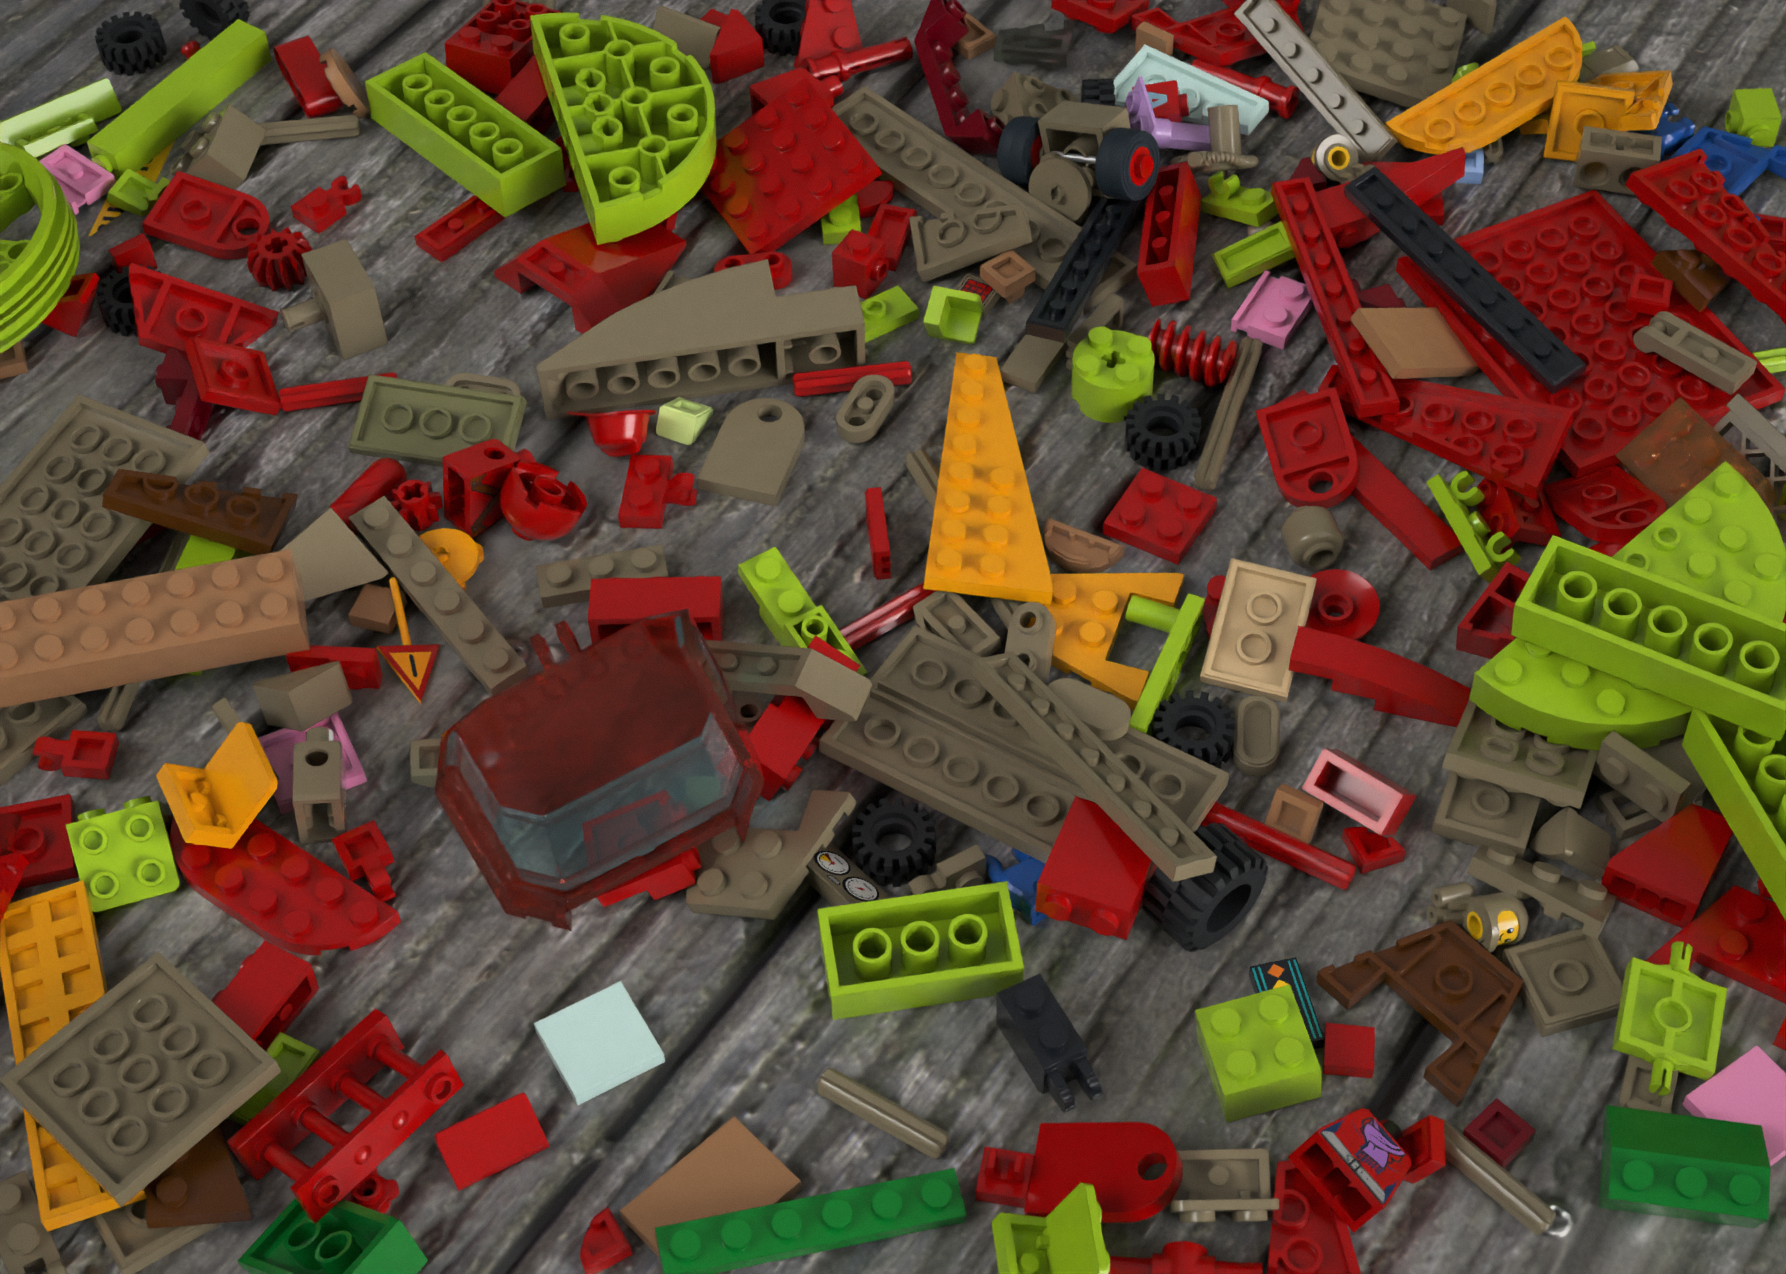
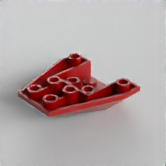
M589 222L542 239L522 250L494 271V275L520 294L537 284L572 307L575 330L584 334L612 314L653 295L667 272L671 270L686 248V240L657 224L638 234L623 238L618 242L597 245Z

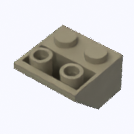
M228 104L219 114L213 111L206 118L199 132L193 130L189 133L181 146L185 153L176 160L170 173L175 176L177 171L235 190L245 181L266 130L231 104Z

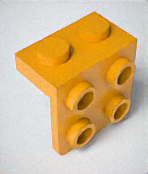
M238 722L204 769L164 763L156 774L184 841L196 845L230 849L233 848L276 791L278 785L275 773L252 725L246 722Z

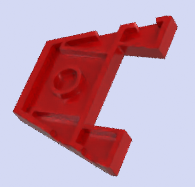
M1220 0L1230 8L1182 23H1178L1159 7L1131 15L1130 29L1136 32V27L1145 21L1173 34V48L1218 67L1230 66L1237 61L1262 56L1267 52L1234 14L1246 0Z
M1737 885L1733 886L1645 960L1656 965H1669L1671 945L1674 942H1684V948L1688 943L1693 948L1689 971L1693 963L1696 962L1786 1004V975L1778 974L1776 968L1786 948V920L1774 902ZM1786 1017L1773 1045L1785 1051Z

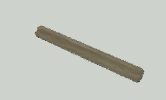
M1247 336L1241 340L1194 474L1193 484L1197 489L1212 491L1216 487L1262 353L1261 348L1263 344L1258 338L1252 339Z

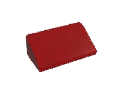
M524 1092L434 1135L439 1154L458 1191L550 1147L532 1105Z

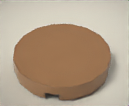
M333 48L322 53L319 61L322 65L328 63L329 66L324 68L325 75L342 102L347 104L348 107L354 104L357 110L353 111V114L358 118L362 119L369 115L370 108L367 93L350 66Z

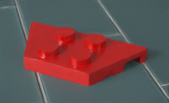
M130 263L128 277L140 346L165 354L168 348L177 349L185 360L189 361L185 345L190 336L247 348L273 328L278 321V311Z

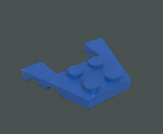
M1706 126L1701 128L1669 158L1672 159L1701 148L1707 155V159L1704 162L1711 172L1719 170L1726 179L1723 187L1729 194L1736 196L1740 195L1765 170L1786 179V147L1775 145L1771 150L1751 145L1752 138ZM1754 214V216L1760 222L1761 217Z

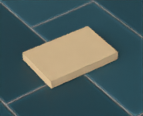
M1231 558L1199 682L1252 695H1262L1272 700L1286 703L1294 671H1289L1290 657L1298 625L1303 627L1306 625L1317 578Z

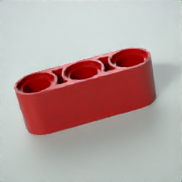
M309 35L273 47L279 69L308 119L317 118L345 108L344 103L325 75L324 68L327 65L326 63L323 65L320 63V53Z

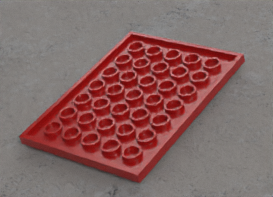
M1595 189L1453 239L1586 364L1584 374L1555 394L1546 389L1408 256L1397 259L1396 272L1427 307H1437L1476 364L1503 396L1573 409V423L1557 458L1571 475L1576 478L1714 427L1730 411L1726 405L1738 393L1756 410L1779 402L1783 398L1785 388L1718 317L1707 306L1703 311H1698L1673 285L1667 312L1757 361L1754 373L1730 395L1654 351L1645 353L1635 346L1633 341L1634 335L1642 327L1649 326L1650 320L1655 315L1625 309L1632 274L1639 273L1666 278L1651 264L1656 256L1655 251Z

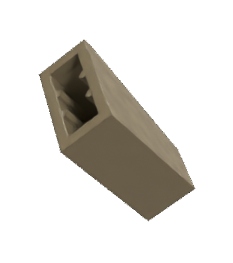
M331 507L326 509L278 550L291 549L301 575L304 601L379 580L388 574L387 570Z

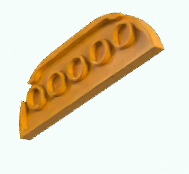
M1564 16L1387 121L1385 126L1397 138L1399 144L1405 148L1424 153L1441 154L1461 147L1464 148L1465 153H1471L1551 108L1557 80L1577 82L1582 66L1583 47L1580 35L1572 22Z

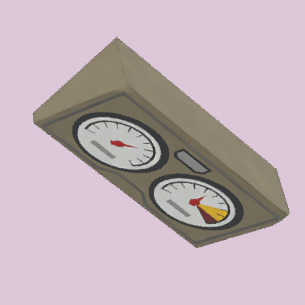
M832 843L826 849L819 848L806 866L809 873L804 880L832 906L892 898Z

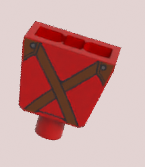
M490 439L442 457L444 517L471 538L504 516L500 507V491L512 467L516 468L520 461L536 462L532 453L525 448L515 453L500 440Z

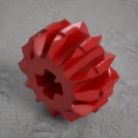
M288 227L281 232H276L272 228L270 234H257V242L248 244V269L260 287L269 286L274 292L280 287H286L290 290L293 284L304 285V278L307 277L301 254L313 249L312 246H309V242L304 238L302 232L292 233Z

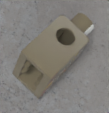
M325 727L309 729L306 732V742H298L294 745L292 802L300 844L332 842V838L347 832L346 775L341 742L334 740L333 731Z

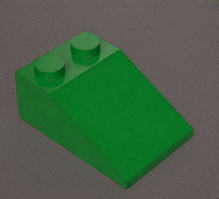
M295 1198L237 1262L250 1274H417L428 1260L400 1219L342 1199L315 1224L308 1218Z

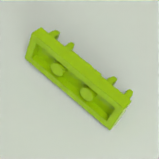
M1468 471L1458 473L1453 478L1451 484L1441 475L1437 474L1426 483L1476 571L1490 584L1506 562L1515 566L1521 560V557L1512 548L1500 555L1501 550L1512 542L1510 538L1503 532H1498L1488 540L1486 535L1491 530L1483 517L1477 511H1474L1472 514L1469 512L1467 506L1479 504L1485 495L1476 486L1465 492L1466 488L1476 481Z

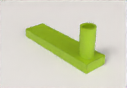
M1188 593L1181 609L1135 595L1131 597L1126 611V620L1167 632L1169 636L1130 718V727L1152 737L1154 713L1156 709L1159 710L1160 703L1164 699L1169 700L1202 627L1205 598Z

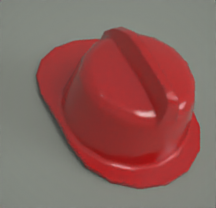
M626 410L608 413L567 411V414L585 416L594 444L608 456L622 457L637 454L640 451L641 444L647 439L649 416L657 414V411Z

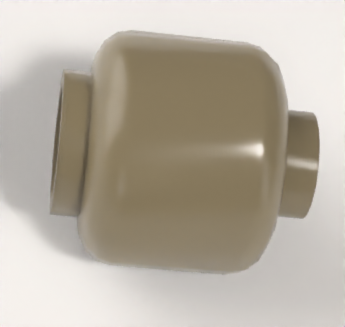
M1302 506L1297 508L1287 517L1281 529L1282 539L1292 561L1302 568H1309L1311 570L1324 569L1335 562L1343 548L1344 540L1332 513L1321 506Z

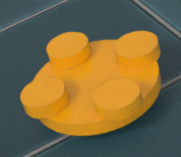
M441 528L420 535L419 538L465 591L466 581L472 577L478 565L484 560L483 547L476 543L468 534L456 529Z

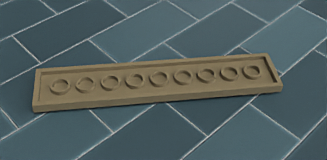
M866 86L832 107V110L880 168L882 175L878 178L883 181L891 180L894 183V189L940 219L941 213L955 212L958 217L973 215L981 208L1022 204L1027 212L1033 242L1012 250L1036 269L1034 283L1044 290L1047 288L1080 233L1081 227ZM1117 251L1081 315L1087 314L1102 303L1111 292L1115 293L1137 277L1138 265Z

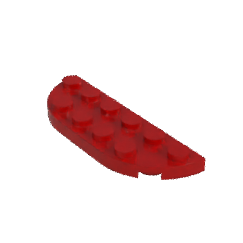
M173 817L170 833L171 848L180 873L189 886L203 898L282 949L298 954L321 956L322 950H333L348 946L350 951H353L380 939L401 922L397 910L257 819L252 821L233 848L230 849L186 843Z

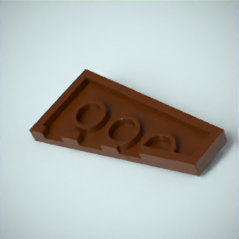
M118 469L103 494L102 507L251 554L260 555L274 551L296 507L298 494L283 492L282 498L261 496V489L243 486V491L240 493L216 489V482L200 480L199 483L185 485L178 484L177 478L174 476Z

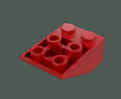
M492 0L445 42L446 67L477 89L500 95L511 78L515 77L526 65L528 59L534 55L530 15L561 13V11L547 8V6L539 3L530 4L518 0Z

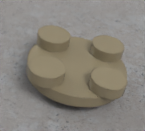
M1049 152L1042 156L1040 164L1033 170L1028 188L1029 194L1076 225H1080L1087 218V210L1092 196L1091 189L1096 185L1097 181L1095 172L1091 168L1080 167L1072 160L1063 158L1056 152Z

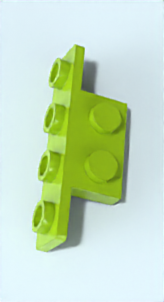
M101 78L0 121V142L23 149L40 161L64 144L75 147L86 143L91 139L90 134L99 131L96 125L97 122L120 113L122 108L110 80Z

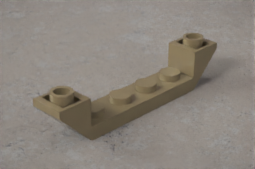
M662 636L645 659L628 696L632 700L668 704L677 685L803 697L817 718L856 722L873 684L863 675L811 648Z

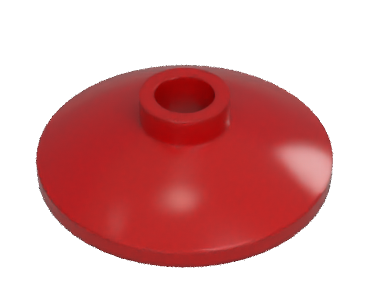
M1341 569L1323 570L1309 576L1317 578L1305 627L1357 641L1372 631L1379 618L1380 602L1378 594L1370 582L1354 572ZM1336 612L1342 616L1333 617L1329 616V614Z

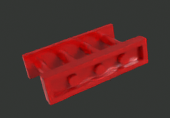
M375 1008L227 1141V1144L245 1172L256 1181H259L273 1167L295 1181L290 1189L308 1218L316 1224L460 1090L464 1084L447 1053L441 1049L424 1065L402 1052L401 1050L405 1047L387 1015ZM385 1065L407 1078L387 1099L365 1085ZM348 1099H351L371 1113L350 1133L328 1119ZM311 1132L334 1147L312 1168L290 1153Z

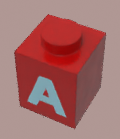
M1177 80L1145 85L1156 118H1165L1173 122L1183 123V117L1190 116L1187 93L1180 94Z

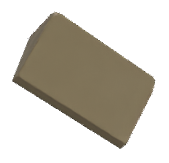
M660 5L656 11L653 30L675 41L677 49L686 56L691 54L702 69L710 70L709 54L718 38L721 27Z

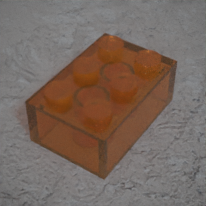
M1681 397L1615 455L1629 475L1663 498L1666 503V511L1725 461L1748 481L1766 506L1770 505L1777 498L1767 478Z

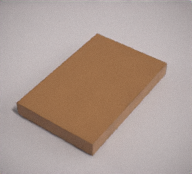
M1437 307L1358 308L1350 318L1392 379L1473 376L1479 369V366Z
M734 1116L619 1211L621 1219L659 1257L655 1238L656 1227L786 1202L802 1189L801 1181Z

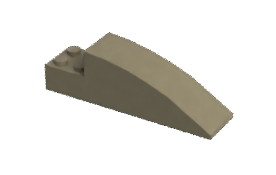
M768 259L727 268L686 281L612 314L537 364L546 420L579 416L567 414V411L605 412L666 403L678 397L693 399L793 384L792 379L795 373L865 365V323L856 285L832 287L827 290L792 293L776 297Z

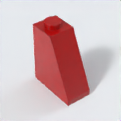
M1691 803L1613 856L1606 866L1601 885L1607 888V893L1616 896L1617 901L1683 929L1694 920L1725 855L1733 831L1722 814Z

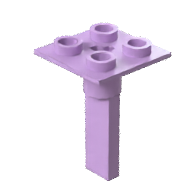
M1139 76L1133 91L1127 94L1125 101L1130 128L1149 132L1155 138L1159 149L1173 148L1211 152L1209 126L1173 122L1169 119L1155 117L1143 78Z

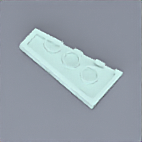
M1147 45L1140 49L1114 79L1115 105L1125 107L1127 94L1132 91V87L1135 86L1139 76L1143 78L1145 85L1177 80L1180 94L1187 93L1190 116L1183 117V121L1209 126L1207 108L1238 105L1240 134L1249 136L1269 112L1268 100Z

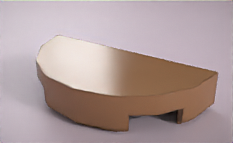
M1047 518L1043 529L1045 552L1055 564L1067 571L1077 573L1102 572L1115 566L1124 556L1125 546Z

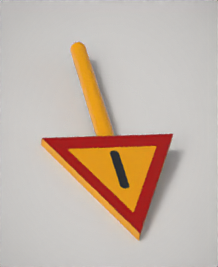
M391 577L389 585L403 645L377 646L376 649L417 701L421 703L440 644H411L398 580L395 577Z

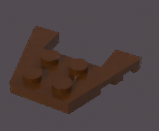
M1452 920L1398 939L1395 946L1377 953L1369 950L1354 956L1353 962L1337 968L1332 964L1318 971L1316 983L1345 1009L1349 1010L1381 982H1384L1454 1044L1426 1067L1423 1078L1456 1107L1464 1100L1515 1004L1524 982Z

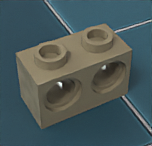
M1584 126L1575 163L1573 186L1635 196L1636 194L1627 188L1625 184L1632 172L1660 163L1662 137Z

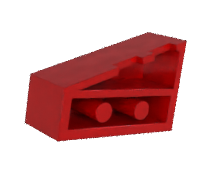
M1509 562L1504 564L1457 626L1456 650L1492 659L1517 638L1511 635L1514 605L1531 576L1530 574Z

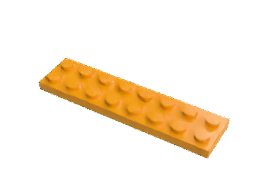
M84 880L9 903L1 920L0 970L16 1065L108 992L92 905ZM23 1108L40 1218L46 1231L49 1232L120 1208L98 1183ZM146 1187L123 1206L147 1199Z

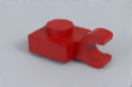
M72 730L69 741L51 737H38L33 749V755L40 756L38 769L44 771H56L61 768L65 777L109 780L120 743L116 733Z
M374 820L331 839L334 849L351 881L365 876L375 897L383 902L396 897L390 885L391 879L385 869V866L395 861L387 842Z

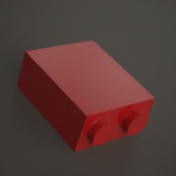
M1075 796L1037 882L1035 911L1044 913L1057 921H1068L1090 928L1100 935H1112L1127 940L1141 906L1146 887L1157 865L1096 802Z

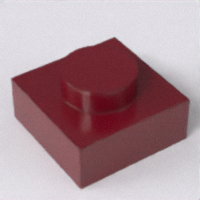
M1496 1098L1464 1128L1463 1135L1501 1167L1505 1168L1533 1141L1536 1130Z

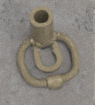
M1238 105L1207 108L1211 152L1194 151L1186 156L1175 157L1169 163V165L1188 161L1192 174H1213L1222 171L1224 177L1235 175L1237 170L1257 166L1259 162L1257 156H1244L1242 154Z

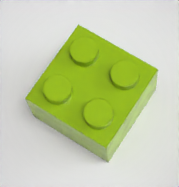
M1290 984L1195 1010L1197 1039L1226 1123L1321 1097V1067Z

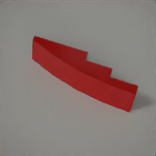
M1298 625L1290 657L1289 671L1333 679L1332 691L1375 699L1374 711L1452 727L1458 726L1468 704L1470 688L1429 667L1393 652L1344 636Z

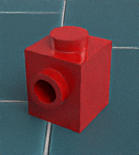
M851 229L832 251L834 287L856 285L858 296L865 300L868 299L887 277L889 261L886 260V242Z

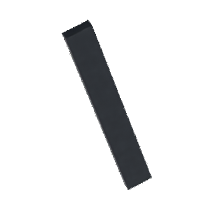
M1376 166L1344 187V195L1552 394H1555L1585 373L1586 364Z
M1104 196L1099 199L1027 319L1025 334L1065 343L1144 205L1147 196L1138 201L1112 199Z

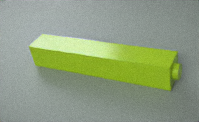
M237 19L88 140L87 145L92 157L91 161L112 173L115 180H118L127 168L138 172L272 60L265 31Z

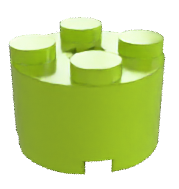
M1099 326L1091 329L1088 336L1079 342L1072 357L1071 396L1073 401L1076 400L1080 405V411L1085 416L1105 423L1123 422L1124 416H1127L1129 409L1133 410V404L1136 401H1140L1143 404L1144 397L1149 395L1152 397L1155 359L1151 341L1144 336H1136L1129 332L1110 330L1107 327Z

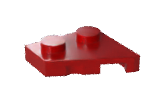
M806 0V15L799 35L801 36L798 56L794 60L795 69L802 68V61L805 58L811 57L813 60L830 56L831 52L835 50L847 53L863 48L851 0Z

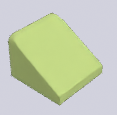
M678 397L660 406L656 434L676 442L691 445L696 441L712 417L714 409Z

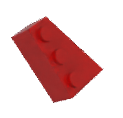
M816 635L807 647L855 672L861 666ZM775 695L724 772L770 802L780 787L787 792L803 770L796 765L800 757L806 761L809 760L819 745L821 738L816 735L819 728L827 731L834 720L817 718L803 697Z

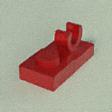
M310 645V650L286 654L290 672L340 661L349 689H380L383 674L376 648Z

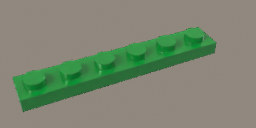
M955 1168L656 1227L655 1238L663 1274H715L965 1223L967 1214Z

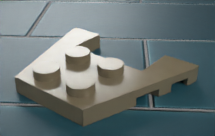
M692 782L690 787L689 814L692 818L695 832L689 834L688 843L693 842L702 861V868L694 871L697 884L686 889V904L693 913L775 920L809 873L806 866L819 848L826 849L835 836L832 829L843 814L849 816L856 805V801L850 792L812 790L798 831L724 826L735 796L729 785Z

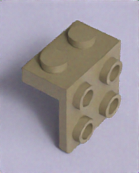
M1014 71L1003 87L997 89L993 94L991 109L993 115L999 117L1007 125L1010 120L1018 116L1042 118L1063 100L1077 102V99L1066 89L1055 88L1043 83L1034 76H1025Z
M1612 731L1601 743L1592 773L1662 822H1665L1689 806L1707 789L1682 747L1683 738L1679 735L1661 740L1657 746L1639 748L1615 731Z
M1268 1148L1177 1150L1183 1164V1176L1175 1197L1167 1205V1213H1180V1223L1215 1222V1212H1231V1222L1267 1221V1211L1279 1209V1198H1271Z

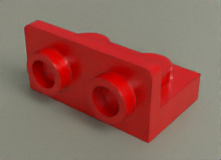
M1484 478L1478 484L1477 488L1483 492L1485 497L1477 506L1481 516L1491 530L1488 533L1489 538L1498 532H1503L1512 541L1501 550L1500 554H1504L1517 540L1547 546L1553 535L1562 537L1543 489L1537 501L1487 478Z

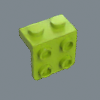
M151 796L132 799L123 803L124 809L106 814L105 808L95 809L78 814L77 822L66 824L79 880H84L93 912L98 913L168 894L179 888L180 879L165 825L166 822H169L165 804L159 800L152 801Z
M1088 1183L1078 1184L1046 1218L1000 1212L991 1221L999 1274H1108L1110 1256L1104 1246L1101 1228L1102 1210L1096 1200L1094 1186Z

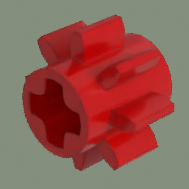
M408 480L402 483L398 489L392 490L394 501L390 503L414 531L425 530L433 522L439 521L437 510L443 508L440 492H433L429 481L424 483L420 480Z

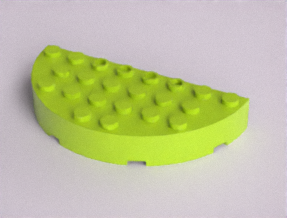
M571 12L530 15L534 54L597 245L618 242L623 238L647 230L672 216L687 204L702 187L715 159V101L711 83L705 71L691 54L686 56L680 52L675 41L658 31L635 22L601 15L600 21L580 19L579 13Z
M1726 461L1612 556V558L1783 622L1786 612V549L1780 531L1770 510L1756 490ZM1518 637L1474 673L1469 699L1487 714L1513 729L1521 731L1524 728L1533 733L1548 737L1547 742L1553 744L1570 745L1572 748L1598 751L1602 741L1612 731H1615L1639 748L1657 746L1661 740L1681 734L1685 735L1692 708H1694Z

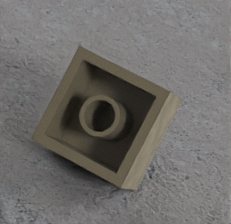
M343 239L301 254L313 298L280 309L288 332L293 333L295 330L322 321L343 360L387 345L388 341L375 287L348 240Z

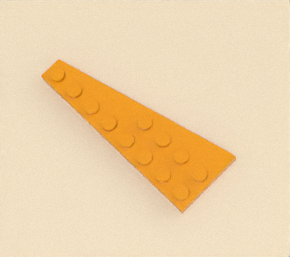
M956 352L923 589L1051 605L1053 582L997 358Z

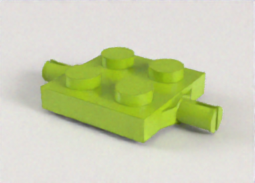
M1674 942L1671 945L1669 965H1656L1635 957L1626 965L1612 1045L1613 1050L1644 1059L1649 1064H1652L1648 1089L1653 1094L1658 1090L1657 1095L1659 1096L1670 1094L1673 1071L1679 1070L1681 1073L1707 1081L1714 1075L1716 1069L1727 988L1706 982L1689 971L1693 948L1688 943L1683 948L1684 942Z

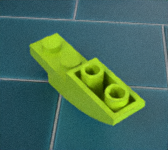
M776 547L738 565V575L760 606L759 616L781 646L807 648L816 635L861 665L857 673L867 677L868 672L822 605L815 606Z

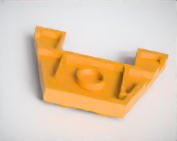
M1670 70L1604 73L1586 82L1587 84L1635 90L1632 106L1619 117L1622 131L1654 130L1657 128L1673 85ZM1552 107L1542 112V115L1532 118L1519 126L1520 134H1547Z
M1051 574L1053 582L1051 605L1042 604L1051 612L1056 621L1051 665L1068 675L1071 672L1078 674L1090 681L1092 687L1106 693L1109 692L1122 699L1129 706L1130 710L1134 711L1149 679V671L1108 661L1131 597L1135 595L1176 608L1184 586L1185 574ZM1035 617L1031 618L1027 628L1035 624Z

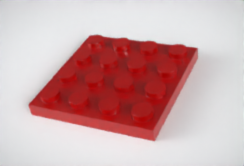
M805 77L716 141L715 159L701 190L748 253L755 254L776 251L882 175V172L868 152Z

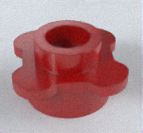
M375 1168L343 1199L385 1214L390 1208L392 1200L398 1196L399 1186L395 1180H386L380 1176L377 1168ZM365 1191H373V1194L364 1196Z

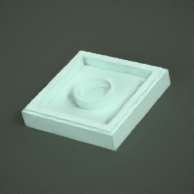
M621 981L534 1023L538 1037L577 1106L665 1062L663 1051Z

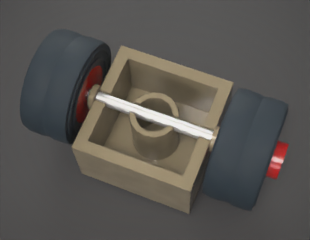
M1063 100L1042 118L1018 116L1010 120L1005 126L998 144L997 157L1000 172L1003 177L1015 185L1029 186V179L1033 170L1040 164L1042 156L1049 152H1056L1061 157L1072 160L1080 167H1089L1095 172L1097 182L1091 189L1092 196H1104L1106 198L1128 201L1142 200L1151 192L1159 172L1160 155L1155 138L1149 132L1130 128L1128 110L1125 107Z

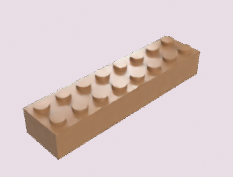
M291 549L0 602V708L310 650L302 579Z

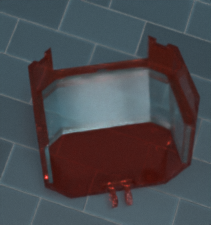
M688 609L644 617L582 650L567 622L563 620L555 625L556 634L570 656L556 663L546 639L539 633L530 637L531 645L544 669L483 700L441 735L435 795L506 914L523 919L530 916L552 922L554 927L572 931V909L736 826L737 833L744 843L750 826L749 820L764 784L761 764L731 687Z

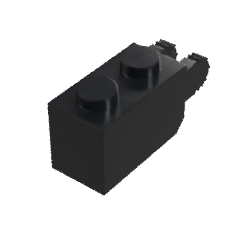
M1040 973L997 993L996 1023L1040 1093L1050 1092L1063 1113L1076 1107L1074 1095L1066 1084L1074 1079L1078 1081L1084 1093L1091 1100L1103 1095L1102 1085L1087 1061L1088 1049Z

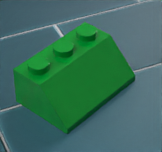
M1610 1105L1605 1106L1598 1208L1753 1229L1768 1221L1771 1168L1762 1125Z

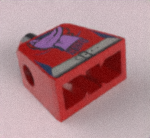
M1360 1108L1321 1127L1288 1156L1353 1233L1388 1205L1412 1165L1410 1156L1400 1146L1403 1135L1399 1126L1387 1119L1378 1121L1365 1108Z

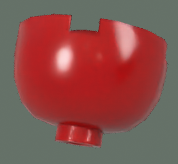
M520 461L516 468L512 467L500 491V507L506 521L518 537L527 541H553L567 535L576 526L588 505L585 495L571 480L567 486L557 480L556 477L559 472L538 462Z

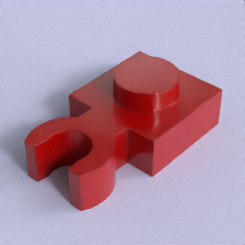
M340 176L332 182L329 190L325 191L321 187H317L291 206L293 218L320 234L347 214L345 206L354 205L361 200L360 186L355 184L349 189L347 178Z

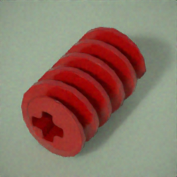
M1158 318L1148 337L1154 353V367L1160 364L1161 370L1167 373L1175 369V374L1181 378L1190 374V379L1196 383L1205 379V384L1211 388L1225 381L1235 358L1236 341H1230L1224 350L1221 349L1222 337L1216 335L1209 345L1206 344V331L1201 330L1197 337L1192 339L1191 326L1186 325L1182 332L1177 334L1176 321L1171 320L1166 329H1162L1161 319Z

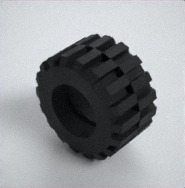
M1210 823L1193 832L1217 856L1213 872L1172 882L1157 867L1143 895V912L1182 948L1189 952L1203 950L1231 932L1251 910L1267 879V862L1222 823Z

